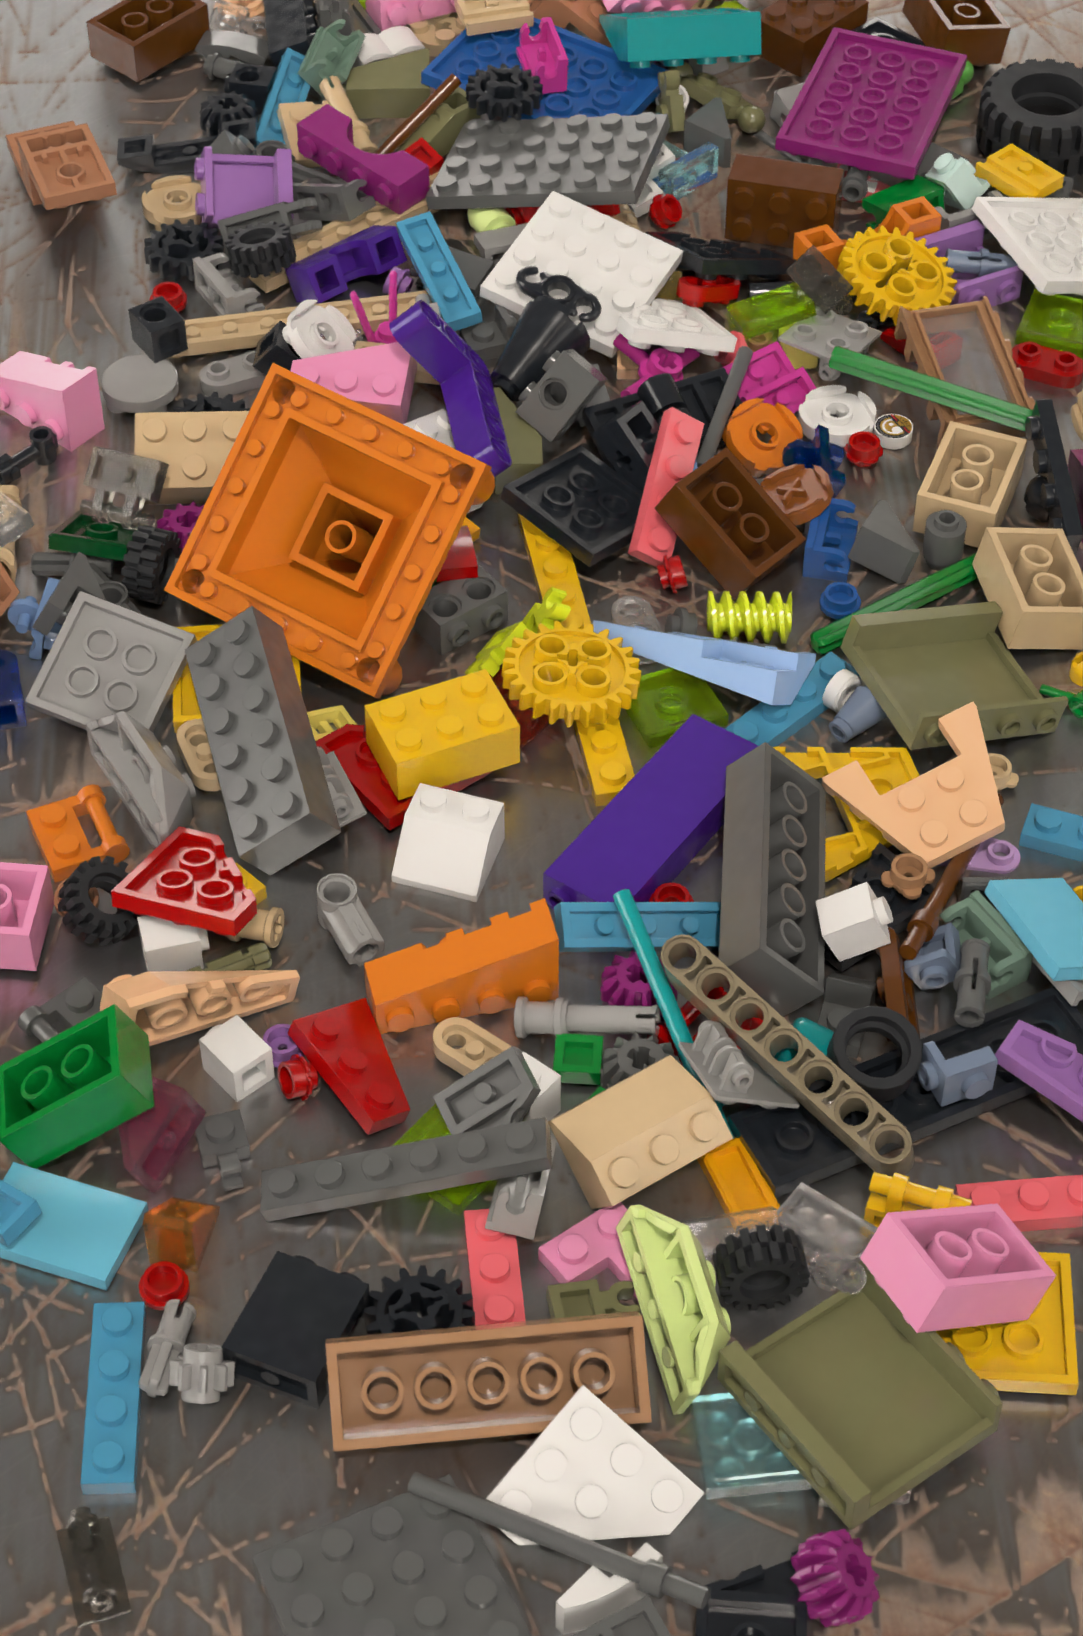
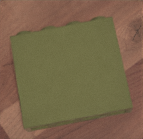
M995 601L852 615L840 647L910 750L950 745L938 727V719L972 701L977 706L985 741L1055 732L1069 701L1066 696L1043 698L995 633L1003 613Z
M862 1260L859 1261L857 1280L745 1351L735 1340L719 1350L717 1374L719 1382L850 1530L992 1435L998 1428L1003 1402L995 1387L988 1380L980 1379L965 1363L962 1353L954 1344L946 1343L935 1331L917 1333L905 1321L903 1314L885 1290L876 1283L874 1276Z

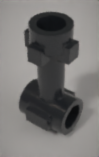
M39 426L32 429L29 433L31 443L29 446L13 456H9L7 453L0 456V485L10 484L20 478V470L32 462L45 466L56 461L57 436L49 427Z

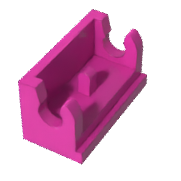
M541 18L540 32L536 36H529L528 24L524 23L520 30V47H516V54L523 71L530 69L532 70V76L540 77V84H543L542 94L567 91L568 57L552 18Z

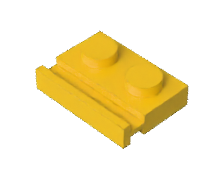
M1012 143L988 156L985 163L979 161L975 165L976 172L974 175L976 177L987 180L992 187L1009 197L1045 198L1063 187V174Z

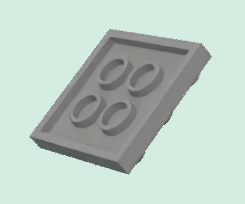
M79 591L25 699V703L31 709L87 730L86 723L125 711L153 733L187 664L185 649L197 642L195 634Z

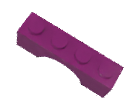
M329 104L324 105L296 123L299 153L347 183L354 179L366 180V184L363 187H359L358 190L368 196H374L376 201L395 213L401 215L426 197L430 189L429 166L404 150L389 154H373L358 149L354 146L352 119Z

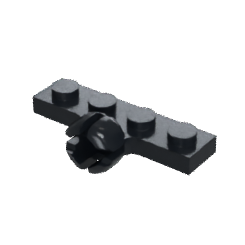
M1052 399L1036 400L1031 416L1026 418L1025 431L1027 439L1029 441L1033 440L1035 448L1033 468L1038 475L1031 479L1027 485L1024 494L1025 508L1034 519L1048 522V528L1063 529L1074 555H1076L1083 537V531Z

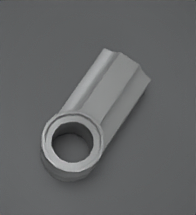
M342 873L328 874L321 878L316 888L319 924L325 930L330 931L348 964H357L360 967L365 962L374 960L379 953L384 951V940L357 896L356 882L350 876Z

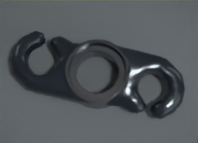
M536 266L524 267L517 273L516 283L520 291L535 300L538 296H545L555 299L549 295V292L560 289L569 296L564 299L555 300L572 311L569 316H577L576 307L583 305L591 307L592 311L579 315V321L582 323H590L600 316L602 307L597 297L576 285L569 277L564 275L550 276L547 272H541V281L531 283L525 279L528 276L538 274Z

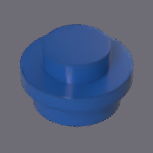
M834 582L828 585L821 594L819 606L825 615L839 620L859 610L861 598L853 585L846 582Z

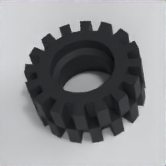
M270 221L268 224L258 222L257 226H252V224L246 225L245 230L239 228L235 230V234H230L228 239L225 240L231 269L236 276L240 275L246 278L251 275V278H258L259 274H263L266 277L270 276V272H281V267L288 268L291 266V263L296 261L297 256L290 227L288 225L285 226V223L282 222L276 224V221Z
M146 525L139 526L138 531H134L132 534L133 541L128 542V554H124L123 561H126L125 567L121 570V575L125 577L121 583L126 586L129 598L160 605L168 599V592L164 591L175 568V558H179L182 553V548H179L181 540L176 532Z
M100 856L92 857L88 862L85 860L63 883L64 886L59 890L58 897L62 898V900L57 904L58 911H67L66 915L62 918L63 923L66 926L73 922L76 927L71 933L76 937L81 932L86 933L84 942L92 944L97 938L99 946H106L111 940L113 944L119 942L138 924L137 917L144 916L136 915L132 911L117 908L115 914H107L97 909L91 902L88 894L90 888H100L111 895V890L128 875L125 869L129 864L121 861L117 866H114V857L106 856L102 862Z
M765 1224L756 1225V1231L749 1233L748 1228L739 1230V1237L730 1234L725 1237L726 1244L719 1243L716 1246V1253H713V1263L721 1297L723 1296L724 1302L728 1305L733 1302L734 1308L742 1309L746 1304H748L749 1310H758L761 1304H765L766 1309L775 1308L774 1302L780 1301L783 1305L790 1302V1294L798 1297L803 1293L802 1287H807L809 1284L810 1274L802 1240L799 1234L795 1235L794 1230L790 1228L783 1231L781 1225L773 1224L770 1230H766Z

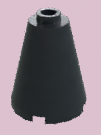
M538 296L534 301L531 300L526 304L490 375L493 388L500 387L511 401H520L518 398L524 389L533 381L537 384L544 376L546 371L542 368L554 352L559 351L562 353L563 350L574 349L582 357L590 348V337L586 327L581 321L576 326L568 317L572 311L555 299Z

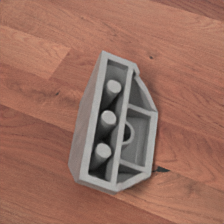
M125 711L86 723L92 756L153 849L155 850L179 826L188 828L193 818L191 798L196 796L195 788L189 775L186 772L180 774L178 771L176 760L169 746H161L152 731Z

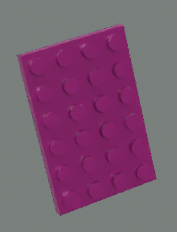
M834 27L776 136L775 150L785 151L794 156L803 155L821 159L826 163L853 166L862 171L871 170L885 173L899 179L907 178L914 180L965 70L967 55Z

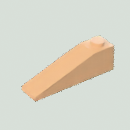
M297 970L148 971L135 976L125 974L103 985L100 1011L116 1004L148 1035L149 1046H153L223 1024L236 1015L242 1018L293 1002L300 976Z

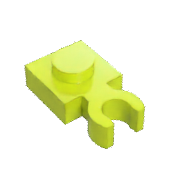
M554 587L549 588L544 595L542 604L535 602L522 620L525 626L537 634L538 624L540 623L550 630L554 628V621L563 622L571 611L570 606L562 604L567 595L566 591Z
M520 621L497 631L476 655L475 658L477 660L467 668L465 674L486 669L490 677L493 678L499 671L503 659H505L506 647H512L514 637L523 639L524 630L528 629L525 624Z

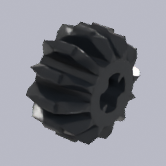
M221 91L218 96L209 95L208 100L201 103L199 119L203 135L206 137L220 135L221 123L256 117L258 126V110L255 106V101L250 100L248 94L237 95L235 91L227 94Z

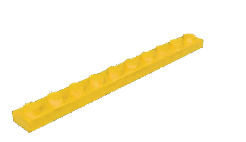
M517 513L540 603L542 604L545 593L551 587L566 591L567 595L562 604L570 606L571 611L568 617L560 623L563 628H569L570 623L576 621L578 629H584L591 623L572 554L525 517ZM606 714L605 724H601L595 718H591L589 727H584L580 720H574L573 725L595 806L608 805L635 776L619 718Z

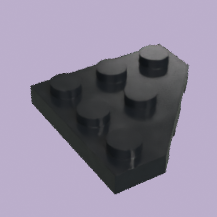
M646 232V234L683 250L682 261L677 268L693 270L695 276L700 279L716 280L717 275H726L732 279L747 280L748 275H757L763 279L776 280L779 274H794L796 260L776 250L761 248L758 251L752 248L740 247L739 243L713 238L709 242L704 239L692 238L691 234L681 232Z

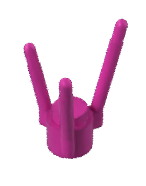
M392 270L390 271L389 321L381 323L375 334L372 331L355 291L350 293V298L367 342L387 344L397 342L389 328V323L397 318V272Z

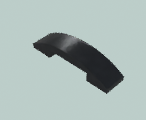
M256 117L221 123V133L225 129L236 137L238 135L244 136L253 146L257 144ZM153 133L118 139L117 162L119 166L141 172L161 174L194 172L195 158H200L204 146L209 147L219 135L159 145L155 144Z

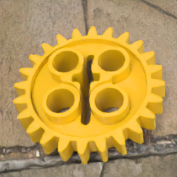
M880 226L877 233L871 227H867L865 234L857 231L853 239L849 238L838 258L840 263L836 270L842 274L839 284L848 285L845 294L857 296L854 303L856 306L866 304L868 306L866 314L871 315L876 311L880 313V321L882 322L887 317H891L895 326L900 306L913 311L950 305L956 294L954 287L957 280L951 278L954 269L945 267L948 258L936 256L939 248L932 247L928 249L925 247L927 239L922 238L917 242L913 240V232L909 231L906 236H903L898 227H895L892 233H888L884 226Z
M554 621L553 629L549 630L540 623L538 624L537 634L525 629L523 639L513 638L512 647H506L501 676L503 677V688L509 689L508 698L510 700L519 699L520 710L532 707V718L536 719L546 714L549 715L548 721L551 725L560 718L564 719L566 727L569 728L574 720H580L584 727H589L591 718H595L599 723L605 724L606 714L619 718L621 708L627 710L631 708L632 699H637L638 688L640 687L639 658L632 657V647L622 648V637L608 639V629L595 633L591 623L584 629H578L576 621H572L569 628H563L559 621Z

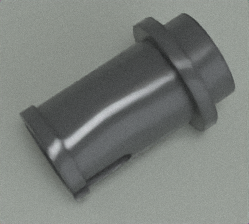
M216 52L214 55H207L203 71L211 80H216L217 78L225 80L226 76H231L236 63L241 62L223 58L220 53Z
M848 166L847 175L843 178L842 196L847 201L857 202L866 196L868 192L867 180L871 170L862 171L856 167Z

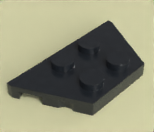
M798 1550L792 1552L791 1557L797 1554ZM791 1557L790 1560L764 1570L760 1564L742 1571L734 1579H720L705 1585L711 1588V1594L703 1610L696 1607L695 1636H807V1604L804 1601H797L800 1592L798 1586L790 1579L797 1573L792 1565Z

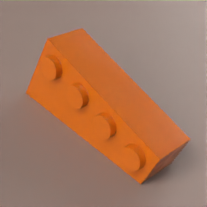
M543 898L529 903L531 911L512 918L509 917L508 912L490 917L491 925L465 934L463 928L445 934L446 937L437 945L427 948L424 944L418 943L365 962L366 995L380 1034L403 1032L410 1028L440 1023L452 1017L465 1018L480 1014H494L501 1010L515 1008V1003L519 996H526L529 1001L546 1002L556 1000L559 997V938L546 899Z

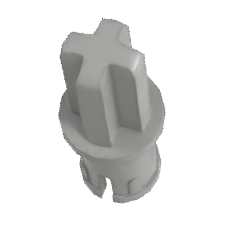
M173 1299L166 1302L157 1332L150 1336L147 1342L149 1354L138 1383L139 1388L147 1392L149 1397L155 1398L157 1395L167 1394L170 1388V1360L177 1359V1355H183L187 1336L192 1322L197 1315L194 1306L186 1301L179 1318H177L176 1312L180 1300Z

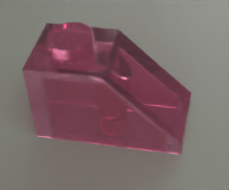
M152 1076L154 1107L118 1125L124 1168L147 1191L155 1194L207 1112L184 1088Z

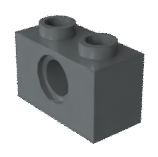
M574 349L563 350L562 353L559 351L554 352L542 368L546 371L544 376L537 384L534 381L531 382L518 398L522 404L515 412L550 442L560 440L582 413L583 409L586 408L608 380ZM556 382L561 383L566 389V399L562 404L557 403L551 395L552 386Z

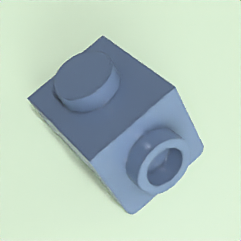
M952 923L939 926L933 938L928 942H924L916 958L904 961L905 973L922 991L944 987L949 982L954 981L956 972L960 970L961 945L959 931Z
M930 1041L923 1044L922 1061L917 1073L923 1088L926 1091L931 1090L942 1107L966 1098L975 1099L984 1095L987 1091L993 1090L998 1059L991 1048L987 1046L945 1060L935 1042Z

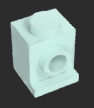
M945 153L938 157L934 162V166L925 175L928 180L944 187V202L960 210L970 209L976 197H981L991 186L987 180L974 175L976 170L969 161L962 157L955 159L951 153Z

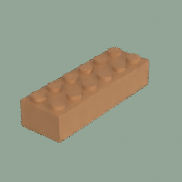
M637 1311L326 1339L325 1343L334 1452L540 1433L582 1385L625 1423L652 1422L643 1315Z

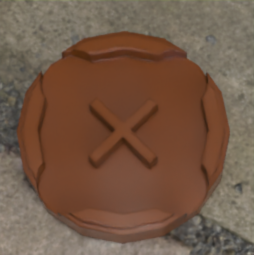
M804 464L786 466L766 476L760 483L765 492L795 526L814 519L830 505L834 495L832 483L828 473L819 466L813 465L814 469H805Z

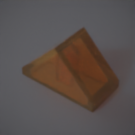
M172 1197L144 1213L143 1227L150 1264L159 1261H169L185 1271L198 1273L219 1216L220 1206Z

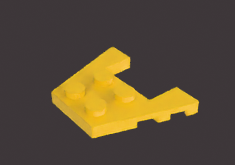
M773 747L814 779L822 778L857 760L879 795H883L920 776L906 747H850V753H826L824 747H807V753L786 752V747ZM836 795L834 796L835 802L849 833L825 838V882L871 858L872 851L879 842L886 848L892 846L883 837L880 830L866 819L861 820L850 811V806Z

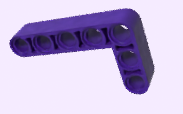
M419 300L389 323L390 331L397 342L441 384L455 449L491 466V472L495 478L512 465V460L490 372L481 357L427 303Z

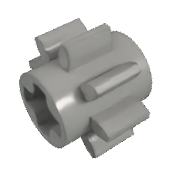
M211 1343L187 1344L184 1346L183 1355H177V1359L170 1360L169 1385L178 1386L183 1401L197 1404L218 1402L220 1400V1391L226 1392L227 1387L234 1386L235 1361L223 1360V1349L220 1345Z

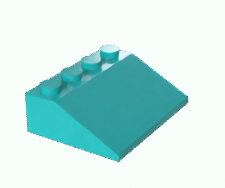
M712 8L599 14V22L618 60L630 62V68L651 67V61L663 60V66H683L684 59L696 58V64H717V57L728 56L729 62L732 63L750 62V55H761L760 11Z

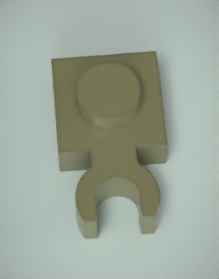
M671 70L658 73V85L662 98L658 99L659 105L656 107V114H668L670 123L668 133L684 131L685 112L683 94L679 95V71Z
M597 1279L547 1285L546 1299L551 1319L630 1311L640 1313L641 1310L639 1304L626 1306L619 1302L623 1299L633 1298L634 1286L631 1281L616 1282L606 1291H600Z

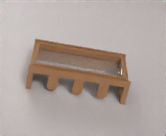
M983 296V299L980 301L913 311L900 306L894 336L896 340L907 339L904 349L905 360L907 363L917 362V372L1029 409L1034 408L1035 401L1032 396L1028 397L1024 388L1023 372L1020 367L1015 366L1013 361L1011 343L1009 339H1004L1001 332L999 314L996 310H992L987 296ZM928 401L926 409L928 420H940L941 423L936 443L937 447H939L950 421L1015 437L1026 436V432Z

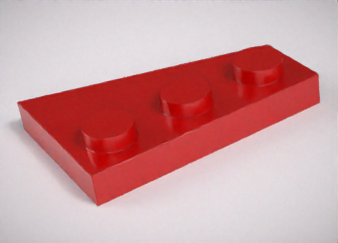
M366 997L292 1021L287 1032L367 1135L405 1122L411 1109Z

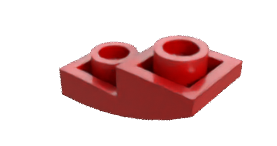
M467 525L461 527L436 578L437 582L478 578V565L474 545Z

